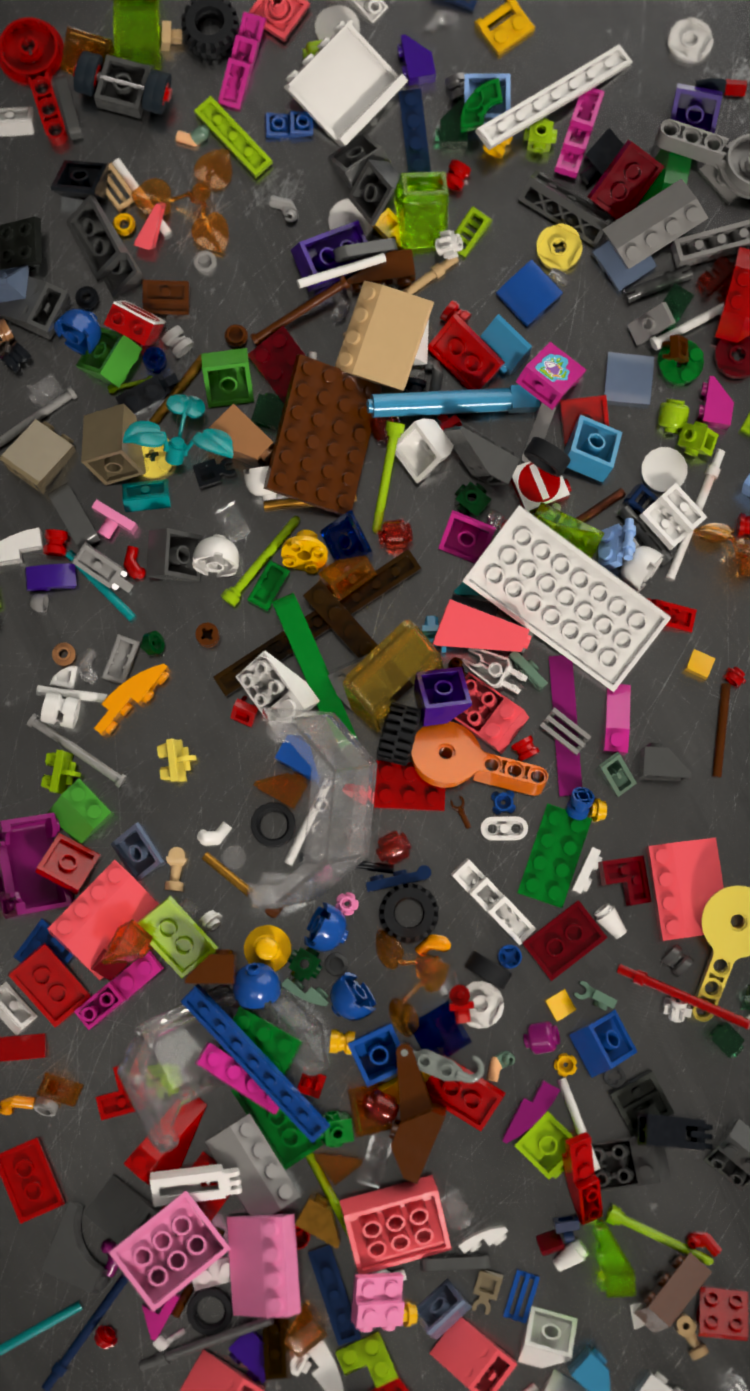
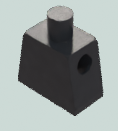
M610 128L584 157L583 162L587 168L579 175L587 185L597 178L599 180L624 146Z

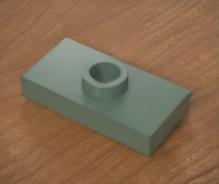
M519 652L509 654L508 658L513 662L514 666L528 677L527 679L538 691L547 686L548 682L537 672L539 668L531 659L527 661Z

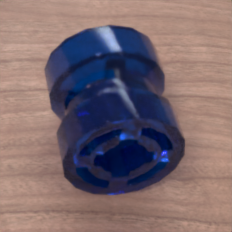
M150 347L143 354V363L149 373L159 375L167 369L166 355L159 347Z

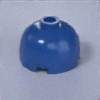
M71 309L60 316L54 323L56 334L59 337L63 335L66 339L64 343L82 355H85L86 351L90 354L98 345L101 337L98 319L91 311Z
M323 902L324 908L318 907L310 919L306 929L310 931L309 938L304 937V944L318 951H330L337 947L339 943L343 944L345 942L348 931L346 930L347 924L344 914L336 907Z
M251 963L242 967L236 973L233 995L234 999L238 1000L240 1006L248 1009H260L265 1007L264 1003L269 1001L274 1003L280 997V981L276 972L270 966L262 963Z
M346 972L336 980L330 991L331 1008L338 1017L342 1016L351 1021L364 1019L376 1010V1008H373L376 1005V1000L364 982L360 986L355 981L358 977L353 973Z

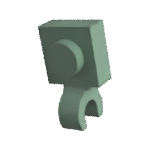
M579 982L580 985L585 987L586 992L583 995L574 992L573 995L576 998L586 999L590 997L595 1000L593 1005L605 1011L608 1007L614 1009L618 1000L592 988L587 982Z

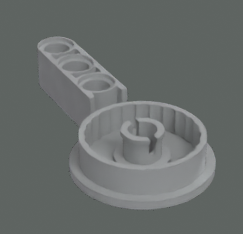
M672 119L662 122L655 136V143L658 147L714 166L728 189L740 197L750 199V134L742 135L727 144L729 138Z

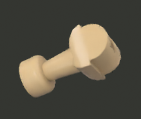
M174 847L166 856V860L170 865V881H165L164 890L183 892L184 883L179 882L182 867L187 864L188 859L186 858V852L182 848Z
M681 1313L674 1321L675 1330L679 1335L685 1337L690 1345L689 1355L693 1361L707 1355L709 1350L705 1343L700 1344L695 1332L697 1328L696 1321L691 1319L686 1313Z

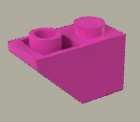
M709 376L707 382L702 384L701 396H704V403L699 405L697 418L701 419V423L708 425L710 428L728 430L731 425L734 402L715 376Z

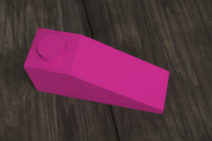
M620 684L614 692L609 688L606 689L602 753L615 754L619 752L620 755L628 753L631 685Z

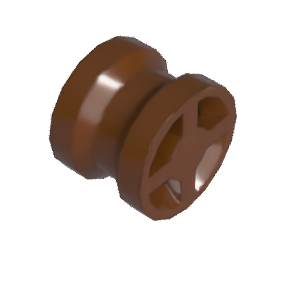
M209 622L202 623L196 629V639L201 646L212 648L219 642L220 633L214 624Z

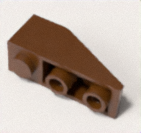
M412 248L387 252L385 254L386 262L364 268L347 279L351 286L347 291L352 290L353 293H360L364 280L388 287L398 284L400 287L411 285V282H415L416 279Z

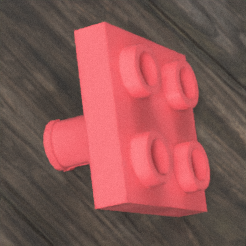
M257 0L249 13L266 17L264 29L285 42L310 8V2L307 0Z

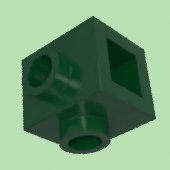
M471 481L467 486L461 485L454 494L456 496L455 504L457 505V511L464 515H469L476 520L489 507L492 499L486 495L487 491L478 483L474 485Z
M307 947L306 950L300 948L299 951L294 949L287 960L291 963L288 967L292 970L290 975L303 982L304 978L308 981L311 977L316 979L323 968L319 965L322 960L317 958L320 953L310 947ZM303 959L309 961V967L306 969L300 966V962Z

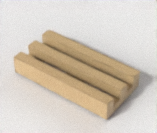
M109 163L108 171L111 170L130 197L126 200L108 175L107 182L122 203L118 204L108 188H106V196L120 214L123 212V209L129 208L130 204L136 203L138 199L114 165Z

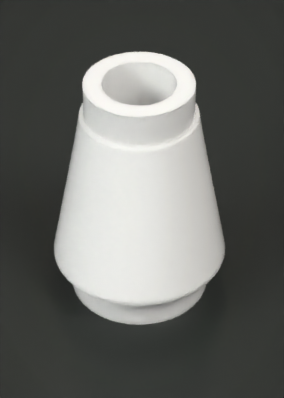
M606 903L595 911L596 921L615 939L622 937L627 932L615 906Z
M578 1238L574 1242H569L552 1261L561 1272L585 1261L589 1251Z

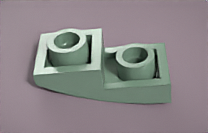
M295 977L292 980L286 978L281 984L295 996L310 1003L327 1006L330 1003L326 1000L329 995L319 986L316 990L311 987L305 993L302 991L305 986Z

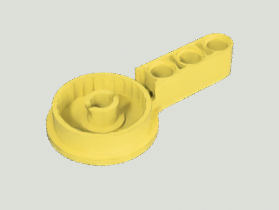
M736 885L723 888L711 896L703 909L702 930L713 949L695 996L714 1005L719 1003L735 961L739 958L750 956V887ZM734 915L743 916L741 925L735 927L731 925V918ZM718 959L726 961V966L722 970H716L713 967ZM708 982H716L718 986L714 992L705 991V986ZM692 1006V1013L697 1020L706 1022L712 1019L713 1014L709 1012L703 1015L696 1012L697 1007Z

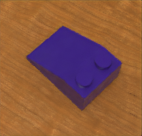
M359 220L303 240L290 251L302 278L358 261L336 263L333 250L340 246L368 241ZM358 271L345 274L344 276H345V277L350 276V275H352V274H354V273H356V272H358ZM336 277L307 286L308 292L339 281L340 278Z

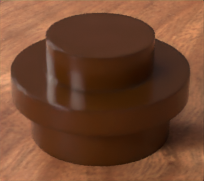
M234 324L226 329L225 340L231 347H241L247 342L248 333L242 325Z

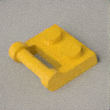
M505 0L504 4L483 19L479 18L474 21L478 31L498 56L535 30V26L516 0ZM511 10L514 14L492 31L488 29L487 26Z

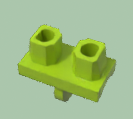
M64 750L47 753L45 763L47 766L53 767L52 775L44 774L41 786L49 789L50 792L62 795L67 790L68 785L71 786L73 784L74 777L81 778V773L75 772L76 763L72 762L74 754Z

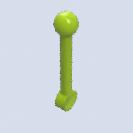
M149 375L146 379L121 384L119 388L109 385L107 389L109 393H115L117 390L136 386L153 376Z

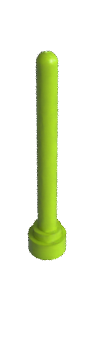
M387 421L385 430L389 438L372 530L375 533L381 531L397 441L401 437V433L404 434L405 424L393 421Z
M293 516L234 587L226 588L220 596L229 605L235 607L241 597L240 593L300 523L299 516Z
M614 1204L610 1206L606 1214V1223L613 1226L615 1224L618 1226L622 1224L683 1254L691 1252L698 1260L708 1266L714 1262L711 1256L697 1249H691L688 1245L626 1216L622 1208Z

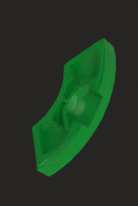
M499 78L487 81L477 87L465 102L460 119L461 132L476 130L482 126L487 112L495 105L503 103Z

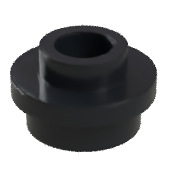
M84 286L76 292L75 300L82 309H92L97 305L99 296L93 287ZM85 294H90L91 298L89 300H83Z

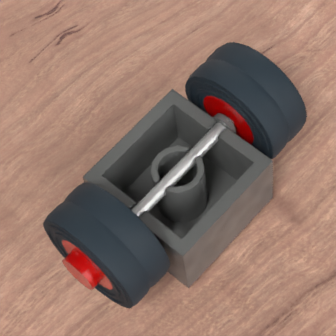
M83 51L74 67V91L94 96L97 107L141 119L143 110L162 114L167 102L171 99V74L151 69V66L110 55H106L103 65V56Z

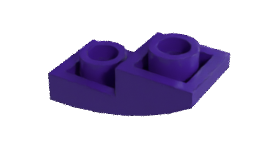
M75 564L37 565L25 568L26 591H50L51 588H75L77 586Z

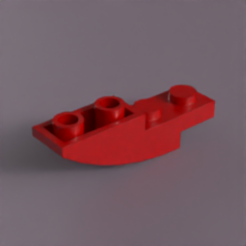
M587 1132L565 1140L566 1153L562 1154L569 1192L582 1226L603 1217L600 1179L594 1174L591 1136Z

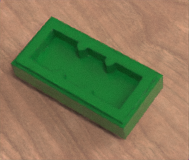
M269 560L247 601L268 612L272 601L275 600L290 574V570Z

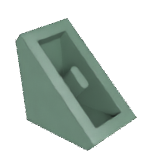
M616 752L596 768L617 797L637 784L619 752Z

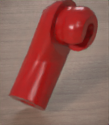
M693 1232L687 1238L689 1248L705 1247L713 1257L723 1250L707 1232Z

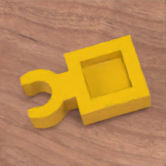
M389 208L380 215L375 226H372L384 239L395 238L398 250H402L405 247L400 238H404L408 243L413 239L409 232L400 229L404 223Z

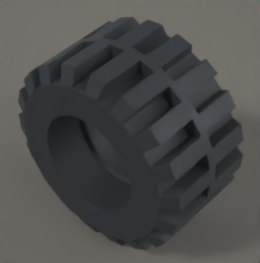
M191 0V6L186 5L184 8L185 13H182L181 27L187 47L190 50L193 49L194 54L197 56L202 53V58L205 59L208 58V55L212 56V59H217L219 54L223 57L226 55V50L231 52L236 35L239 32L238 16L235 8L231 6V2L228 0L225 2L224 0ZM206 19H217L224 24L219 32L212 35L203 34L198 30V26Z
M395 702L389 705L377 749V758L379 760L406 766L409 763L421 718L420 709Z
M400 884L390 889L383 897L379 908L380 922L385 932L391 938L403 943H415L425 939L432 933L439 918V908L435 897H433L428 889L419 884ZM413 899L421 905L423 917L418 925L404 927L397 922L395 908L402 900Z

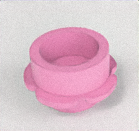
M341 893L336 898L337 904L335 907L344 915H352L354 910L358 909L359 902L355 899L353 893ZM346 901L349 902L348 906L344 904Z

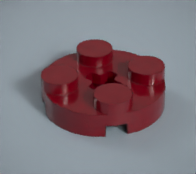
M750 336L738 343L723 339L718 342L714 352V360L718 371L734 379L750 376ZM736 350H741L740 353L744 355V359L740 358L737 361L732 356V353H735Z

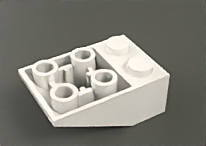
M263 651L235 676L276 734L294 725L320 702L306 681L267 651Z

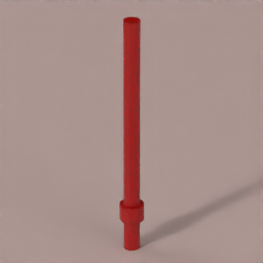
M622 964L618 967L617 973L633 979V982L640 986H649L749 1030L750 1020L654 979L640 969L636 971Z

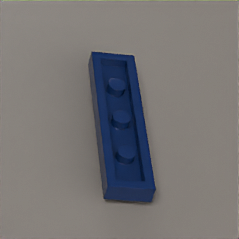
M421 88L398 91L409 182L430 180L432 175Z
M328 1244L308 1251L307 1253L338 1346L360 1339V1331L351 1321L352 1307L331 1245Z

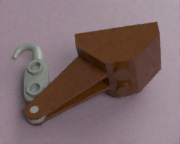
M403 1042L398 1045L396 1050L400 1121L395 1119L388 1138L392 1139L390 1147L403 1178L417 1184L443 1124L447 1107L432 1102L422 1071L444 1081L474 1083L483 1076L484 1064L480 1058L473 1056L472 1059L477 1063L478 1069L476 1073L468 1074L452 1059L428 1049L415 1051L410 1043Z

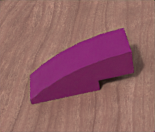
M542 1080L532 1101L522 1097L501 1140L507 1144L530 1129L550 1108L560 1089Z

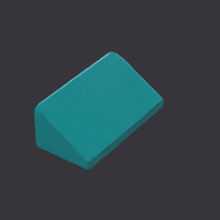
M168 479L122 484L125 512L171 507Z

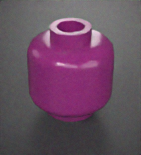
M549 1021L530 1024L527 1033L524 1034L526 1048H530L537 1055L555 1051L557 1045L560 1044L558 1027L556 1025L553 1026Z

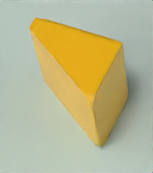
M693 649L684 670L706 680L715 658Z
M565 989L544 1000L556 1022L577 1010Z

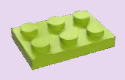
M171 896L167 897L134 926L181 978L195 969L209 954H213L215 949L218 948Z

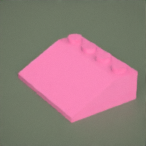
M185 1191L112 1249L109 1254L151 1312H154L231 1248L189 1193Z
M294 1214L228 1216L227 1230L228 1246L231 1248L229 1250L233 1315L282 1318L300 1314Z

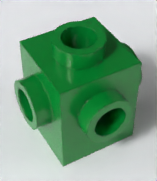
M328 1111L323 1115L331 1126L318 1139H321L326 1146L336 1148L342 1146L343 1143L354 1141L352 1118L346 1111Z

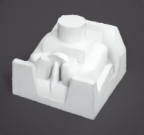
M423 418L414 421L404 434L398 438L395 455L415 482L419 483L427 478L432 470L451 454L454 445L434 419Z

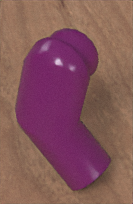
M104 1240L101 1244L102 1252L107 1253L108 1261L104 1267L108 1270L106 1275L108 1277H113L118 1268L109 1254L117 1246L113 1240Z

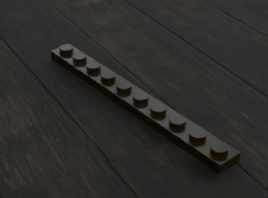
M408 549L337 595L336 598L353 615L419 572L422 568ZM315 610L305 616L314 640L331 629ZM284 631L213 676L226 697L242 687L235 676L263 651H267L280 662L293 654Z

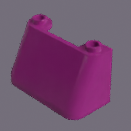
M55 812L0 821V906L5 919L66 908L71 905L73 900L71 891L35 873L37 866L53 843V838L60 831L59 820L55 818Z

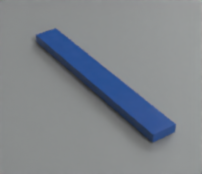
M199 984L195 985L180 1001L312 1143L331 1126Z

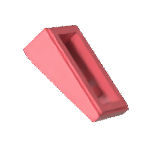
M160 202L153 207L134 241V246L147 250L156 248L166 207L165 203Z

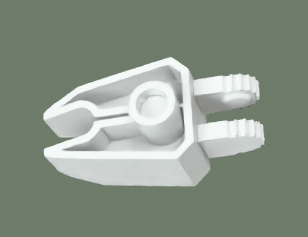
M468 649L470 653L479 657L482 662L474 664L466 659L462 660L476 676L496 691L506 688L516 694L520 693L519 687L508 683L511 675L526 682L528 677L515 670L514 664L509 658L483 649Z

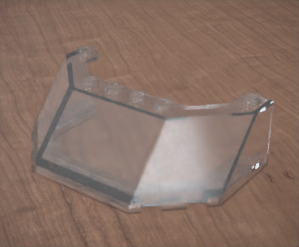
M263 707L262 720L267 721L266 731L268 736L274 741L290 742L312 768L303 863L290 874L261 872V879L258 883H248L247 896L251 908L277 909L318 900L369 857L377 762L334 712Z
M219 985L206 991L233 1020L240 1005L238 1000L234 999L233 989H230V985ZM281 988L280 997L276 1002L271 1003L269 1001L264 1003L265 1007L260 1009H248L303 1041L291 1066H297L304 1074L311 1076L318 1075L329 1069L322 1023L286 988ZM182 1003L137 1025L133 1041H130L125 1052V1060L123 1064L119 1065L117 1070L119 1078L150 1142L161 1154L173 1149L179 1142L178 1135L172 1127L180 1107L225 1084L195 1064L207 1043H211L217 1048L220 1044Z

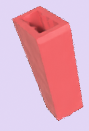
M449 599L432 645L522 652L523 648H528L532 636L528 635L530 629Z

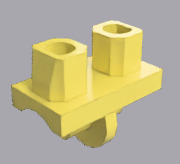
M166 739V743L157 746L159 758H168L169 766L160 767L161 780H171V782H187L186 771L191 770L190 762L197 760L196 755H189V748L183 747L181 739Z

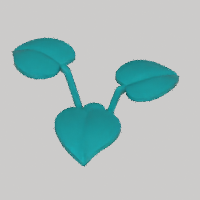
M185 394L172 395L167 399L166 403L169 411L182 415L177 437H173L168 442L166 433L160 431L158 424L150 421L134 422L127 428L123 437V443H134L145 447H160L164 444L165 460L171 465H181L184 461V456L188 455V451L193 444L206 451L233 458L231 437L226 432L218 429L208 428L203 433L197 432L186 446L185 440L182 439L186 416L200 418L205 412V404L200 398Z

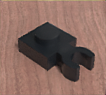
M226 457L217 465L215 459L192 465L199 488L202 489L222 482L221 475H235V469H225L226 464L233 462L232 459Z

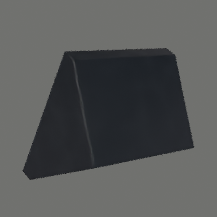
M64 160L51 185V191L61 196L87 198L92 194L96 199L105 200L108 163Z

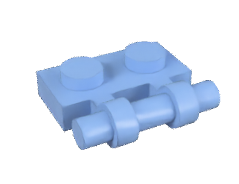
M626 518L623 527L616 524L599 531L598 563L610 571L622 566L623 558L627 561L633 559V553H635L636 544L633 542V537L636 535L634 519Z

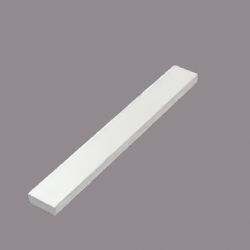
M619 44L478 127L475 133L487 149L490 150L631 66L632 60Z

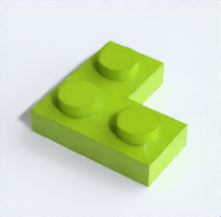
M379 1331L335 1352L345 1376L367 1366L376 1388L399 1378Z

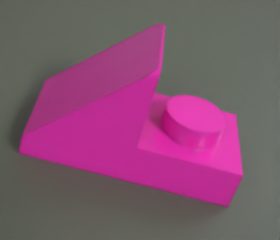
M176 1293L160 1306L162 1308L161 1311L157 1309L151 1312L145 1302L142 1304L152 1340L156 1341L181 1294Z

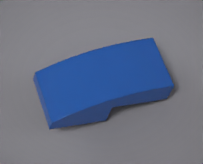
M290 111L289 114L266 113L264 115L265 138H297L313 135V118L307 112Z

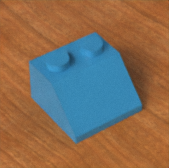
M499 314L480 336L505 362L499 369L501 374L506 373L510 377L530 357L532 346Z
M580 415L564 450L571 460L567 468L603 483L614 468L623 432Z
M586 1346L568 1366L571 1376L587 1391H610L609 1369L606 1366L608 1361L596 1348L591 1350Z

